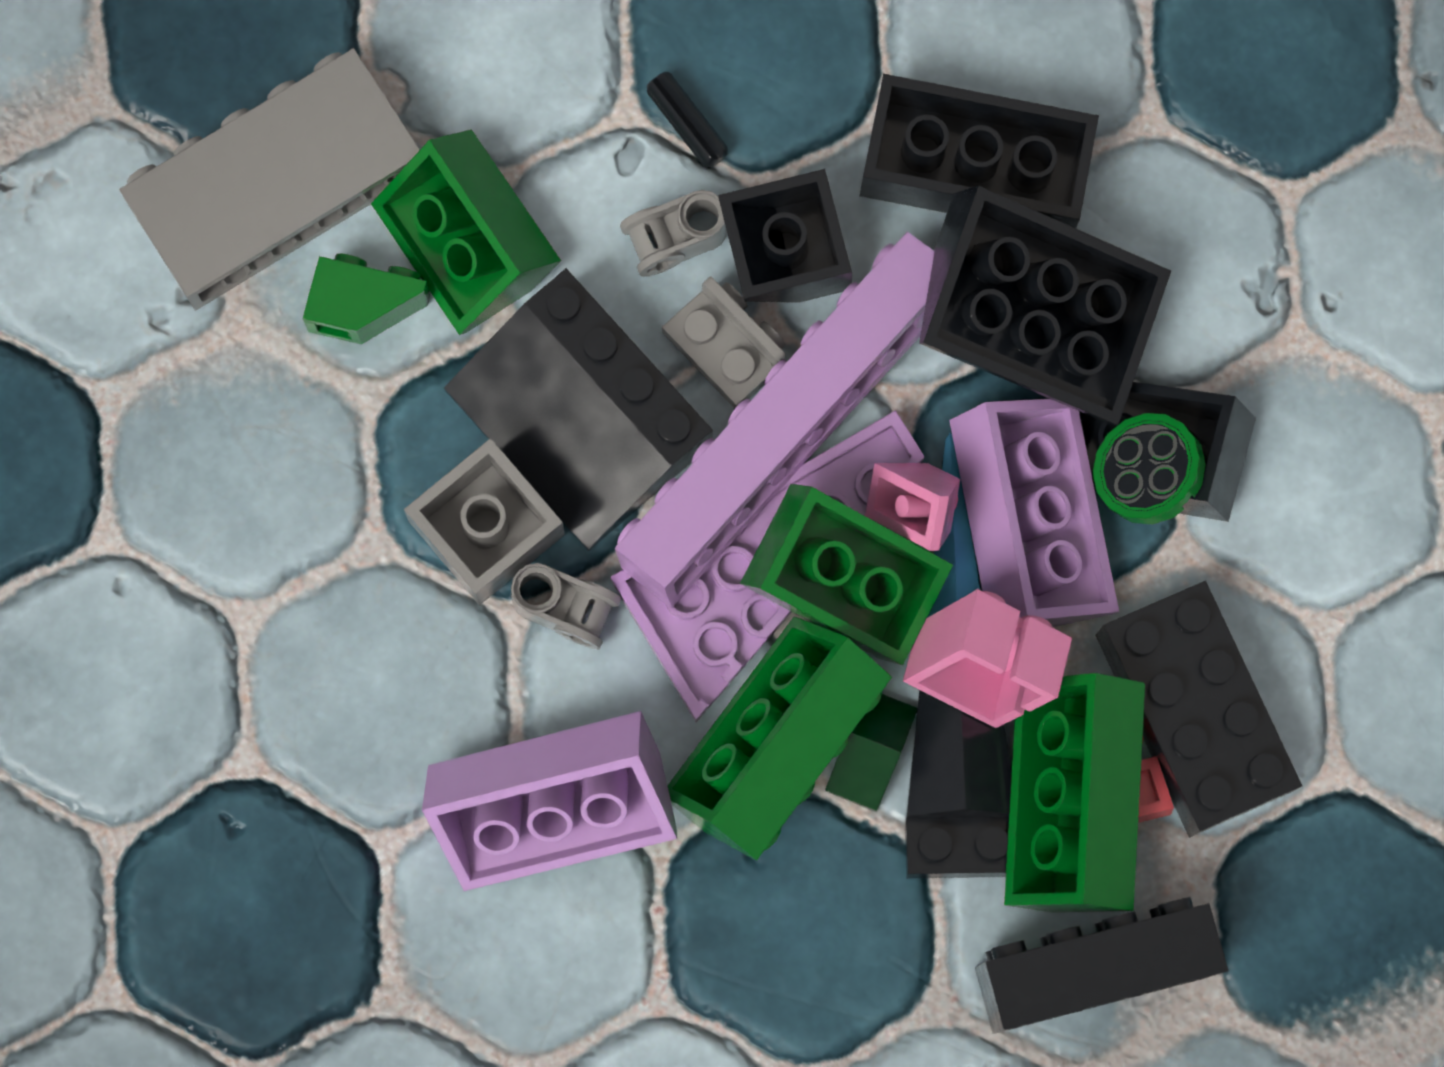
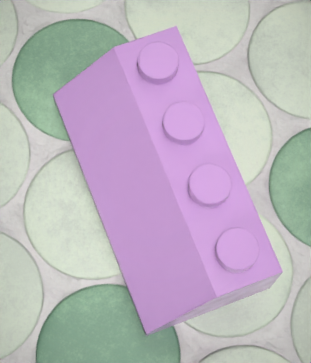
M1052 399L984 402L949 420L982 591L992 592L1001 596L1006 604L1021 611L1020 618L1027 615L1038 616L1049 621L1052 627L1118 613L1119 607L1079 411Z
M641 711L428 765L422 811L464 891L677 839V827L660 751Z

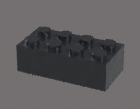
M883 74L859 196L947 213L954 193L981 186L1076 228L1081 217L1099 115Z
M1206 580L1106 623L1095 636L1113 675L1145 683L1143 740L1151 757H1158L1171 800L1189 838L1302 787L1301 781Z
M1191 897L1182 898L1150 909L1151 919L1138 922L1136 912L1133 911L1106 918L1102 922L1094 924L1097 933L1083 936L1080 926H1075L1046 934L1047 936L1040 938L1042 947L1027 951L1025 941L1022 940L992 948L991 951L985 952L987 961L975 967L992 1034L1228 972L1210 903L1193 907Z

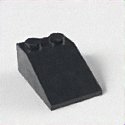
M1133 382L1119 424L1126 419L1144 413L1166 414L1182 422L1202 446L1206 464L1202 486L1195 498L1191 496L1189 501L1182 506L1185 509L1179 514L1229 522L1256 417L1236 396ZM1079 411L1094 489L1096 491L1093 477L1096 452L1107 434L1118 425L1113 426Z

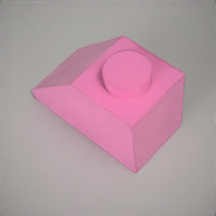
M874 463L865 516L929 551H939L951 532L954 511L958 503L960 479L929 463Z

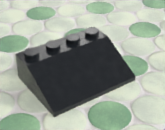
M981 186L969 188L953 194L936 242L919 344L1116 426L1119 425L1171 270Z
M567 268L526 301L444 387L448 395L488 439L491 438L588 551L655 495L666 482L677 476L692 463V458L700 445L707 439L713 438V429Z

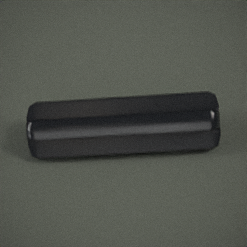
M663 72L648 83L647 94L703 167L708 169L721 162L728 154L727 145L673 75L669 72Z

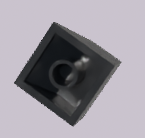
M825 169L718 195L745 302L800 303L843 292L852 283V270Z

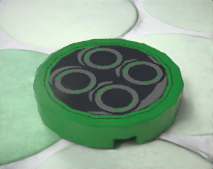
M1144 413L1124 420L1107 434L1096 452L1093 477L1098 495L1111 511L1131 523L1153 525L1174 518L1185 509L1182 506L1189 501L1191 496L1195 498L1203 483L1206 464L1201 444L1182 422L1166 414Z

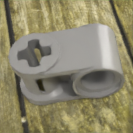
M705 190L694 191L663 205L643 209L625 218L620 223L622 233L629 235L640 260L637 269L642 277L665 272L685 260L714 250L727 237L718 196L713 192ZM702 211L711 212L717 217L718 221L711 229L698 231L688 224L694 214ZM648 234L652 235L657 249L653 248Z
M539 563L529 564L518 570L511 586L512 603L519 615L552 629L575 643L599 650L603 643L599 636L611 608L618 607L622 599L619 595L605 587L584 579L574 578ZM535 579L546 582L552 589L551 598L546 603L537 606L524 601L520 594L523 585ZM593 604L594 606L587 622L582 624L589 605Z

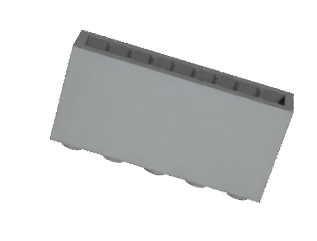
M354 48L343 55L340 52H336L326 56L316 64L314 72L298 82L289 80L278 85L268 94V100L250 111L248 108H243L233 112L222 121L220 129L205 138L196 136L188 139L174 151L175 156L157 167L151 164L138 169L128 178V184L119 189L195 311L371 205L375 198L420 150Z

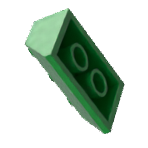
M472 129L428 140L371 203L416 272L421 275L420 278L427 281L430 293L459 335L469 332L531 292L561 262L553 247Z

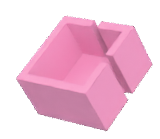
M977 589L926 619L911 648L903 682L998 728L1024 715V710L1030 712L1058 698L1072 637L1054 629L1052 624L1044 618L1032 615L1020 618L1021 611L1006 604L1001 596Z

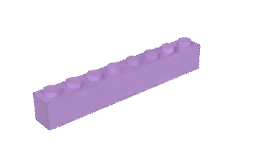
M906 232L895 245L888 244L879 252L869 274L860 283L853 282L843 291L838 299L837 308L824 322L817 321L807 330L802 338L801 347L788 361L783 359L770 370L765 379V386L752 400L745 399L738 404L730 415L728 426L715 440L710 438L700 445L692 458V465L678 480L672 478L663 485L655 498V505L641 520L639 518L633 519L625 526L618 537V545L615 547V551L621 568L670 608L682 598L920 337L934 250L909 232Z

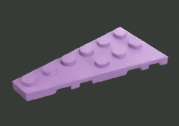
M896 410L804 463L672 608L624 570L610 577L612 584L695 722L700 719L792 613V611L740 584L790 484L814 487L865 516L874 463L923 462V453Z

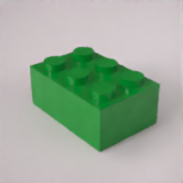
M790 484L740 584L818 626L848 637L859 648L881 660L903 666L953 564L814 487Z

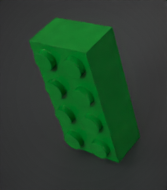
M794 616L667 785L671 805L705 833L757 861L761 854L777 841L781 827L795 808L811 795L815 781L829 762L845 749L849 735L863 716L879 703L882 691L892 679V676L848 637Z
M1100 673L1063 676L1058 698L1030 712L1024 710V715L1015 719L1004 906L1053 913L1134 911L1145 698L1144 682Z

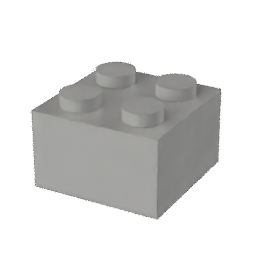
M491 438L404 509L409 523L479 605L509 582L518 570L532 563L565 535L563 522Z

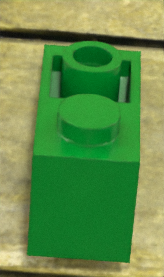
M336 254L334 259L319 256L302 319L310 333L362 345L428 306L430 292L427 281L420 280L421 275L408 268L389 266L386 272L369 268L365 260L348 254Z

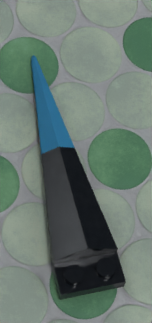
M949 433L945 440L942 470L960 479L958 503L954 511L951 532L940 550L934 551V554L953 564V567L928 617L975 590H981L967 508L951 433ZM919 690L905 815L906 879L1006 877L1012 768L1005 727L1002 725L995 728Z

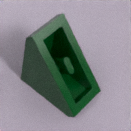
M882 694L875 708L863 716L849 735L848 743L838 756L825 792L877 812L917 713V708Z

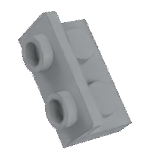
M710 276L702 283V291L662 326V333L735 409L739 403L749 399L765 385V379L770 370L779 361L785 359V353L782 350L785 343L781 336L767 322L763 321L758 325L744 311L748 305L731 284L725 282L720 286Z

